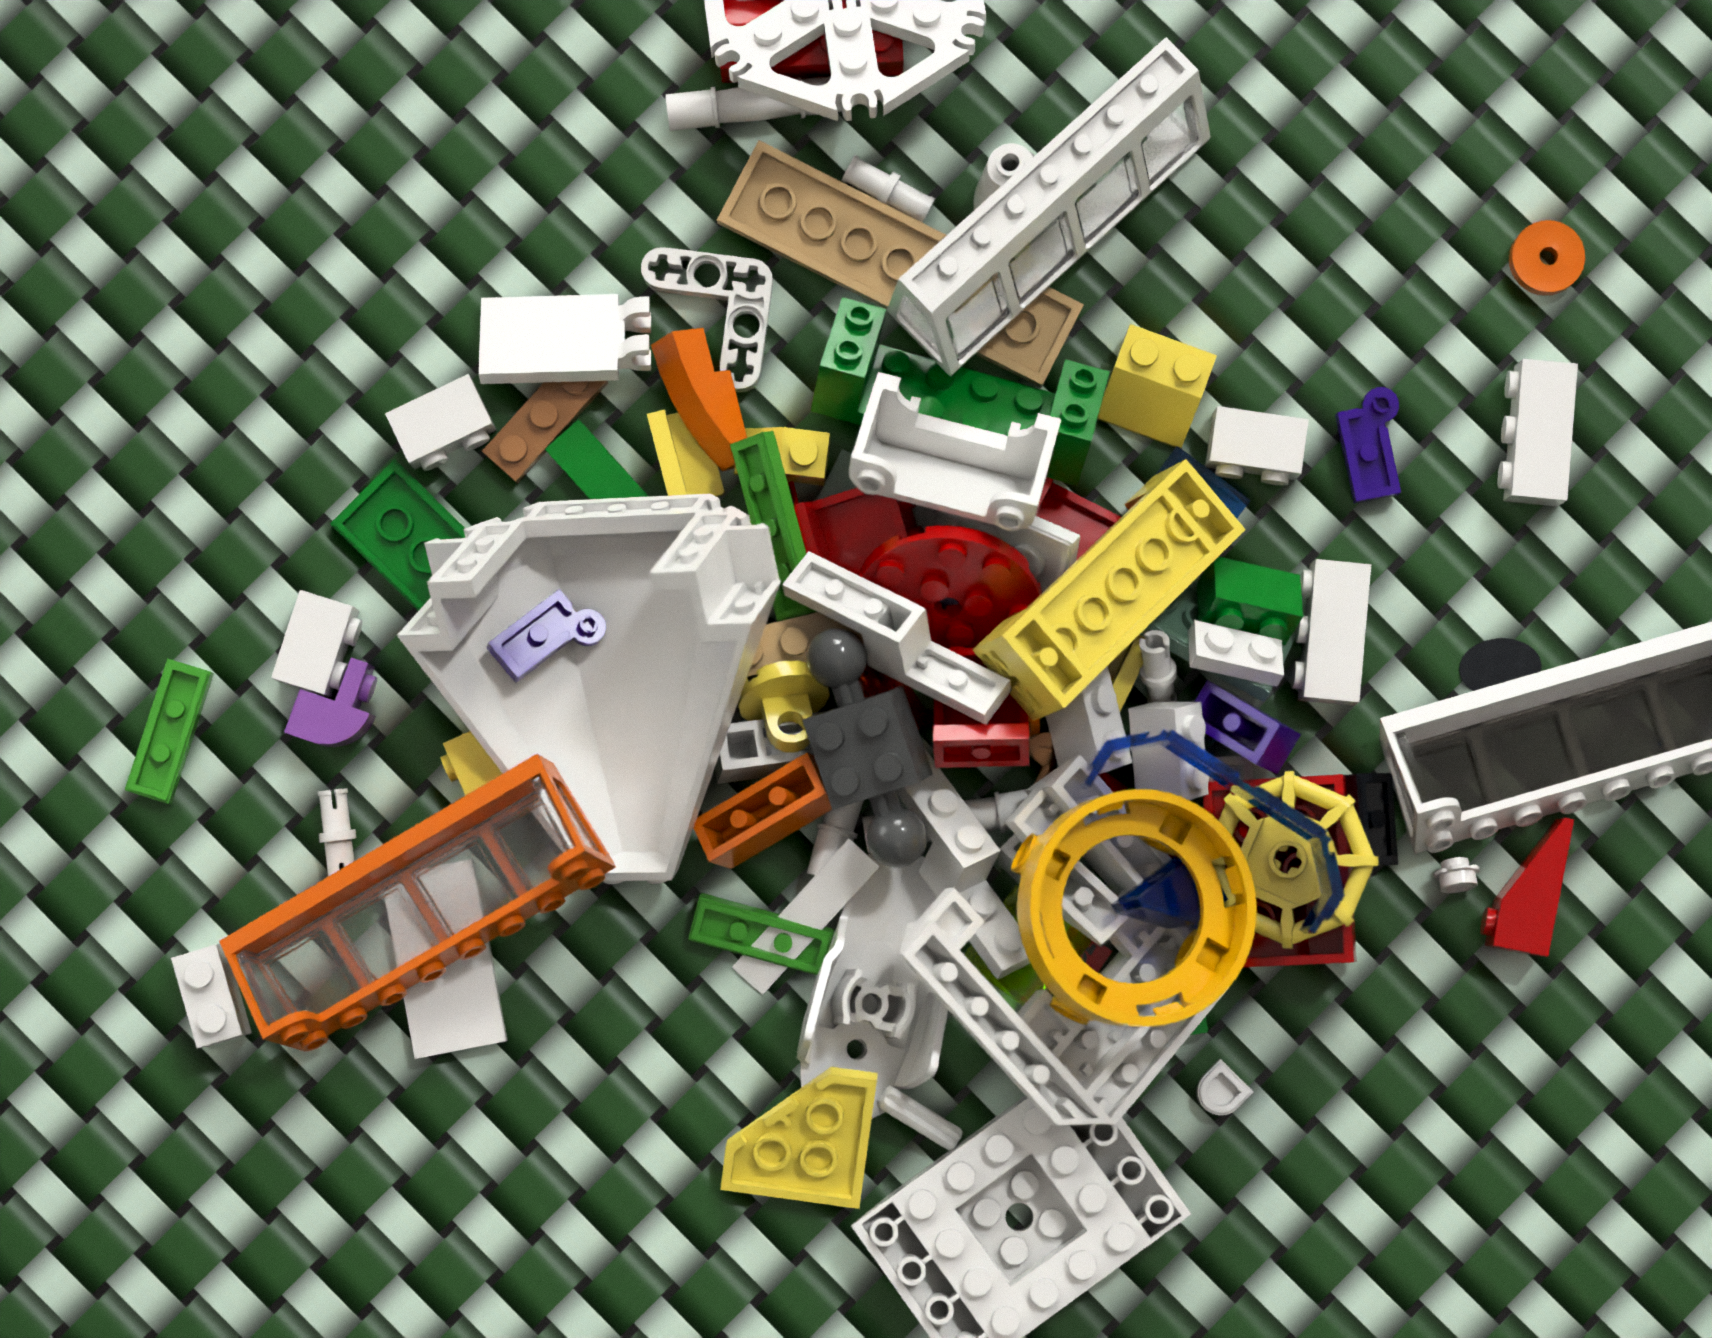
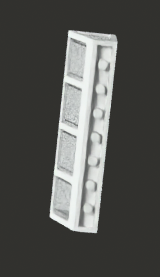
M1165 37L898 279L887 312L950 377L1209 141L1211 136L1199 70Z

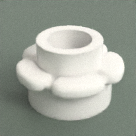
M1456 857L1442 861V869L1434 873V878L1439 881L1441 892L1459 893L1478 886L1476 873L1480 872V868L1474 864L1469 865V860L1466 857Z

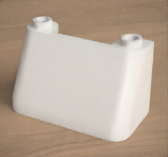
M878 372L851 457L849 478L853 484L866 494H877L997 525L1009 531L1029 527L1035 519L1061 419L1038 413L1034 425L1028 429L1020 430L1021 424L1012 422L1008 436L918 413L921 398L912 396L911 400L908 401L899 391L900 377Z

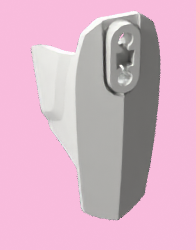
M871 853L868 854L880 867L843 907L828 953L821 964L814 982L797 1049V1059L801 1062V1087L830 1067L878 1073L872 1118L885 1113V1111L877 1106V1102L886 1087L892 1086L900 1090L912 1089L923 1084L935 1075L940 1058L948 1009L899 956L907 923L916 922L937 899V896L918 872L925 859L923 856H920L911 865L893 868L881 864ZM852 1040H857L862 1045V1053L855 1059L851 1058L847 1053V1045Z

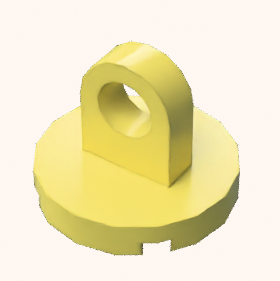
M781 661L761 667L756 670L757 677L749 682L746 678L738 701L741 716L747 721L763 719L768 740L776 749L789 753L805 749L810 742L802 720L812 716L813 713L818 712L825 706L830 696L828 687L818 683L812 677L807 663L803 661ZM787 721L795 722L803 730L798 734L788 735L783 733L778 726Z

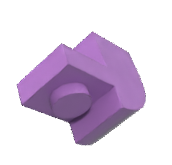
M351 657L335 701L300 689L284 733L326 747L348 745L361 738L371 728L376 716L368 712L359 710L362 701L369 703L375 691L377 677L372 675L375 667Z

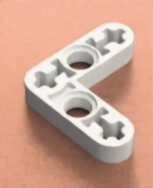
M666 247L655 248L649 251L642 260L641 273L646 284L652 290L728 301L720 371L728 370V367H734L738 363L739 351L738 349L729 350L731 343L743 348L758 346L757 353L747 350L746 364L747 368L754 370L752 375L747 374L744 376L743 382L735 381L734 373L731 372L736 392H747L753 389L759 383L761 377L772 297L773 280L769 267L760 260ZM660 259H667L669 267L683 270L682 260L690 261L686 270L688 284H680L681 275L667 273L664 281H659L656 278L655 272L649 269L651 266H658ZM703 264L715 265L720 271L719 281L712 287H702L697 284L694 274L699 266ZM726 267H735L733 271L734 277L741 278L748 277L750 270L758 271L759 279L765 280V284L757 285L755 292H748L745 283L732 281L733 290H724L728 282ZM742 314L754 315L760 323L758 332L750 338L738 336L733 329L734 321Z

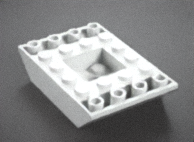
M1025 1095L956 1145L953 1150L946 1152L887 1195L854 1222L851 1227L930 1338H1022L1182 1222L1191 1213L1123 1118L1117 1124L1052 1125ZM1016 1203H1023L1029 1206L1033 1215L1030 1225L1022 1230L1013 1229L1006 1222L1008 1208Z

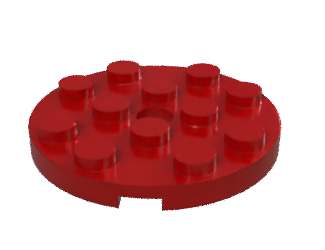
M961 526L925 527V533L903 539L898 534L882 543L868 556L858 575L926 608L931 641L945 648L954 646L975 648L1003 620L1027 609L1042 594L1040 582L1037 583L1029 570V561L1018 550L996 536ZM945 598H952L959 603L947 605L945 609H942V604L939 601Z

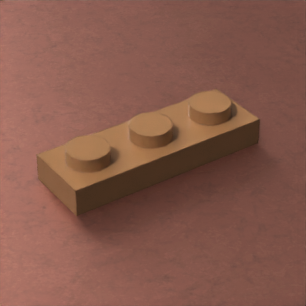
M544 382L482 450L483 454L518 484L546 453L545 448L567 430L609 382Z

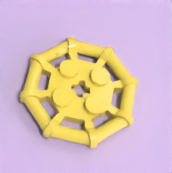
M1285 771L1281 777L1235 795L1229 793L1223 799L1226 804L1218 821L1222 823L1228 832L1233 835L1239 819L1250 827L1242 844L1241 851L1252 875L1256 898L1282 908L1280 922L1256 912V933L1281 943L1283 949H1293V944L1342 925L1349 927L1355 921L1352 916L1374 866H1378V856H1374L1353 805L1356 801L1350 794L1346 797L1295 776V771ZM1282 796L1283 810L1277 814L1257 820L1249 810ZM1296 796L1329 811L1320 822L1294 811ZM1338 821L1341 823L1353 854L1338 855L1328 828ZM1290 846L1298 849L1296 857L1302 860L1299 869L1291 867L1288 874L1280 871L1281 862L1275 859L1276 853L1278 851L1286 852ZM1223 857L1211 860L1221 884L1224 907L1235 905V894H1231L1229 882L1224 870L1226 869V863ZM1338 865L1353 867L1341 896L1337 900L1327 892ZM1320 899L1328 909L1326 912L1295 923L1294 908Z

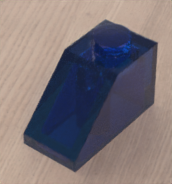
M1177 856L1171 858L1111 904L1117 914L1167 929L1189 925L1191 930H1195L1199 926L1200 903L1197 888L1190 872ZM1222 889L1223 900L1226 902L1228 898Z

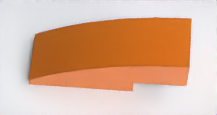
M704 328L672 331L651 344L659 374L684 424L704 452L722 471L732 470L736 465L730 444L746 439L747 435L731 371H714Z

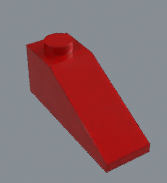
M1566 817L1555 819L1494 898L1492 908H1485L1480 933L1486 935L1484 946L1537 957L1549 956L1574 819Z

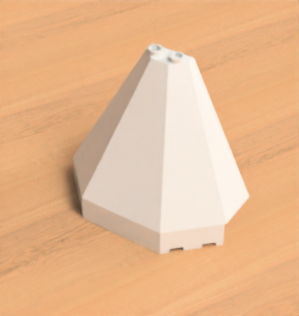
M710 493L538 502L524 507V517L516 520L502 522L500 518L495 517L464 528L465 538H436L425 542L424 545L432 577L427 582L431 597L397 634V637L502 773L512 769L535 754H539L554 763L616 868L604 874V883L619 884L624 881H647L650 884H660L672 880L680 867L781 583L778 577L769 527L763 523L751 525L749 515L733 506L722 508L720 499ZM558 589H561L572 602V608L576 612L582 609H592L603 616L606 621V631L599 643L593 646H582L572 640L517 683L514 682L486 648L488 642ZM549 796L529 807L563 853L574 847ZM579 831V834H580L582 840H583L584 843L588 846L589 844L586 843V842H587V841H585L586 839L583 838L584 836H582L581 833H580V831Z

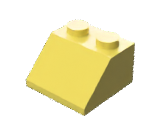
M1130 324L1106 386L1097 419L1181 450L1217 355Z

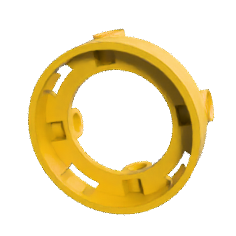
M1134 789L1110 793L1087 800L1058 817L1043 834L1035 835L1031 833L1024 840L1012 861L1011 870L1021 876L1017 897V916L1021 941L1026 955L1042 983L1054 995L1049 1006L1077 1023L1087 1025L1089 1021H1098L1122 1027H1148L1166 1025L1189 1018L1215 1002L1230 987L1244 966L1250 952L1255 933L1257 904L1254 883L1248 863L1240 847L1222 823L1208 811L1183 797L1158 790ZM1123 804L1125 805L1127 814L1103 817L1087 825L1084 824L1083 818L1097 810V815H1101L1109 811L1122 809ZM1117 836H1138L1143 842L1154 849L1169 855H1176L1190 872L1199 896L1198 929L1193 930L1180 946L1174 962L1176 967L1157 979L1143 983L1118 982L1091 969L1072 947L1063 922L1062 899L1064 888L1075 864L1092 847L1104 840ZM1223 857L1227 868L1224 870L1231 894H1235L1236 901L1235 905L1224 907L1221 884L1211 860ZM1176 994L1179 995L1181 1005L1176 1001L1165 1006L1153 1008V1013L1156 1016H1139L1136 1005L1160 1002Z

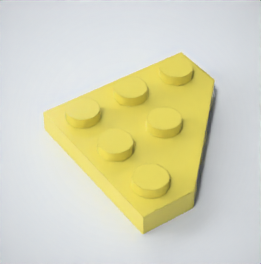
M830 1067L727 1139L720 1190L859 1209L878 1073Z

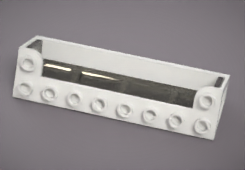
M1712 622L1380 718L1379 740L1389 773L1392 775L1393 786L1414 853L1427 850L1431 853L1440 852L1451 847L1454 842L1471 837L1475 840L1485 839L1505 827L1512 825L1519 827L1529 826L1538 822L1546 815L1560 811L1563 814L1574 813L1594 801L1601 799L1615 801L1627 796L1635 789L1646 786L1659 788L1683 775L1690 773L1704 775L1712 772Z

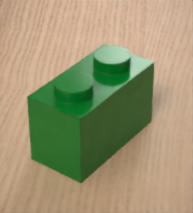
M1218 556L1205 569L1197 583L1198 620L1201 622L1282 640V645H1286L1303 618L1301 580L1298 574Z

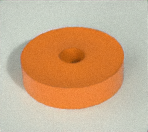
M1553 220L1538 221L1526 227L1516 237L1509 252V266L1514 279L1525 290L1542 296L1555 295L1569 288L1579 278L1585 264V250L1580 237L1566 224ZM1540 252H1550L1554 257V263L1552 265L1544 264L1540 260Z

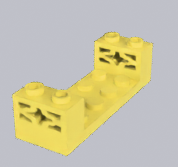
M1187 459L1153 476L1124 504L1129 511L1027 609L1003 620L973 649V652L989 670L1010 680L1012 690L1010 695L1033 721L1064 709L1246 530Z

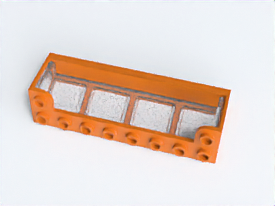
M535 754L221 939L219 942L262 1039L307 1052L324 1045L328 1041L327 1036L341 1027L347 1029L362 1023L368 1017L367 1012L379 1005L387 1006L400 1001L407 995L406 990L419 982L427 983L441 977L446 972L445 967L456 960H466L479 955L486 949L485 944L499 935L505 937L520 931L526 925L525 920L539 912L542 914L549 913L558 909L565 903L564 897L576 890H588L599 885L605 880L604 874L613 870L616 866L554 763L539 754Z

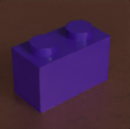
M1209 680L1206 681L1194 701L1201 702L1202 718L1205 721V733L1252 763L1275 774L1279 773L1301 736L1297 731L1238 695Z

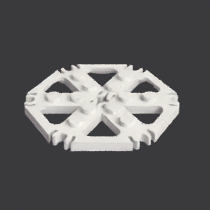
M704 0L711 57L715 56V62L718 67L730 61L737 62V64L729 68V76L733 83L738 82V88L838 121L837 105H842V114L846 121H852L851 109L858 104H863L869 109L870 118H876L877 100H880L883 105V116L969 62V55H973L975 52V40L964 35L973 34L982 37L984 26L986 27L984 0H957L954 2L942 0H846V8L844 9L842 0H785L744 26H733L727 22L723 0ZM872 30L935 51L931 56L901 75L886 77L878 70ZM825 34L831 79L826 84L814 86L775 73L771 69V67Z

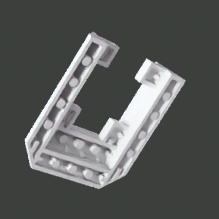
M1078 754L1026 789L1025 792L1028 796L1005 823L1023 843L1031 833L1035 835L1043 834L1058 817L1071 808L1087 800L1114 792L1086 760ZM1123 804L1122 809L1109 811L1101 815H1097V810L1085 816L1083 820L1084 824L1087 825L1103 817L1127 814ZM1117 836L1104 840L1092 847L1082 857L1110 889L1134 912V915L1109 939L1119 952L1100 974L1109 979L1124 983H1143L1165 975L1176 967L1174 965L1175 958L1183 941L1193 930L1198 929L1200 903L1196 886L1168 854L1154 849L1143 842L1138 836ZM946 888L916 922L907 923L899 951L901 959L1052 1125L1117 1124L1224 995L1223 993L1207 1008L1189 1018L1160 1026L1122 1027L1098 1021H1089L1087 1025H1083L1052 1009L1049 1004L1053 997L1046 989L1036 990L1016 1013L960 951L985 921L955 888ZM1176 994L1160 1002L1136 1005L1139 1016H1156L1153 1013V1008L1165 1006L1176 1001L1181 1005L1179 995Z

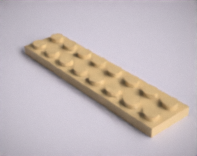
M758 140L717 218V224L885 309L889 306L898 279L947 236ZM1048 287L975 355L1042 388L1084 304Z

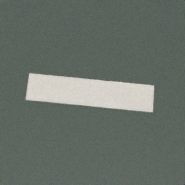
M848 839L778 917L823 930L880 866L854 842ZM769 926L751 946L796 959L814 938ZM780 933L788 934L793 942L791 949L784 953L777 951L774 947V939ZM742 955L732 966L738 974L762 995L788 968Z

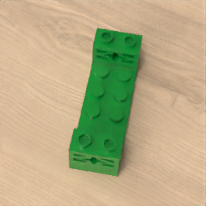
M845 297L841 298L819 366L811 412L862 425L877 374L881 372L901 378L899 391L908 401L911 400L912 396L921 398L918 413L1008 436L1012 422L1021 424L1020 430L1034 425L1038 413L1059 418L1061 421L1046 477L1075 486L1078 485L1094 434L1110 371L1065 359L1055 393L963 367L950 377L934 359L879 344L887 309Z

